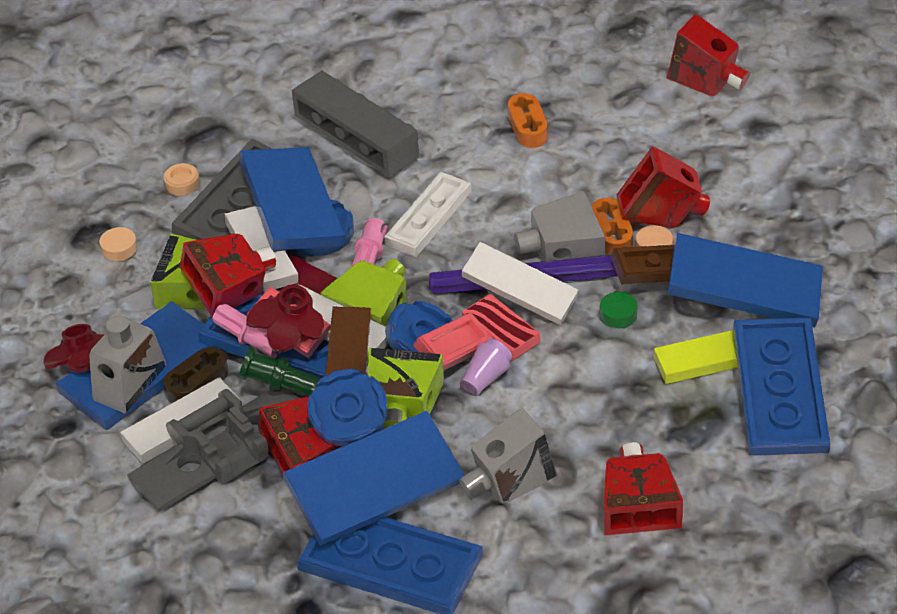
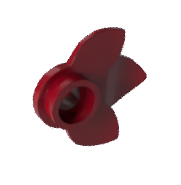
M292 284L283 287L275 298L258 301L249 311L246 325L253 328L267 329V339L270 347L276 352H285L293 349L299 343L302 336L318 340L324 330V319L313 308V299L308 291L300 285Z
M88 324L70 326L62 332L60 345L50 349L45 354L43 360L44 367L52 369L61 365H67L71 372L90 371L89 355L91 349L105 334H97L95 331H92L91 326Z

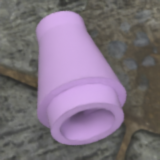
M491 338L485 343H480L465 375L460 380V386L467 393L478 396L485 387L510 368L509 361L512 359L510 350L500 341Z

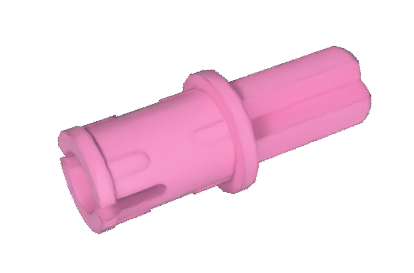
M371 218L366 221L362 236L354 245L356 255L352 265H355L358 261H367L375 264V261L381 257L383 253L382 242L387 233V225L382 226L384 223L382 220Z
M227 304L219 305L216 308L212 317L215 324L238 337L240 344H249L268 357L274 359L277 357V353L274 352L268 343L267 329L247 326V316Z

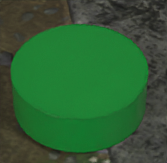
M609 293L600 301V318L610 327L624 328L633 324L637 319V301L628 293Z

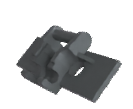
M282 388L280 392L270 390L242 406L240 399L230 390L224 389L218 393V398L178 421L172 419L167 422V431L177 445L127 474L128 479L158 512L215 478L223 485L268 458L267 441L260 431L254 432L252 423H258L259 408L299 399V397L295 393ZM225 411L228 412L226 414L228 428L209 440L201 430L197 431L196 428ZM189 461L200 463V466L193 471L186 472L179 469L182 464Z

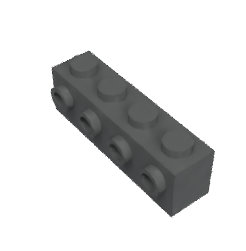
M321 70L291 90L295 117L387 177H391L419 157L418 133L411 124L403 122L392 115L387 109L376 105L363 94L357 93Z

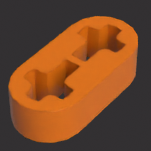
M527 93L513 95L508 101V118L517 141L520 145L528 148H537L544 145L548 140V125L538 99Z
M607 197L593 202L591 207L605 236V254L611 255L613 248L633 247V229L628 220L622 219L618 200ZM606 214L612 219L608 220ZM616 234L618 240H616V239H615L613 236H611V235Z

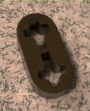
M217 347L203 348L169 371L163 380L166 399L170 403H174L219 377L223 381L229 373L225 352Z

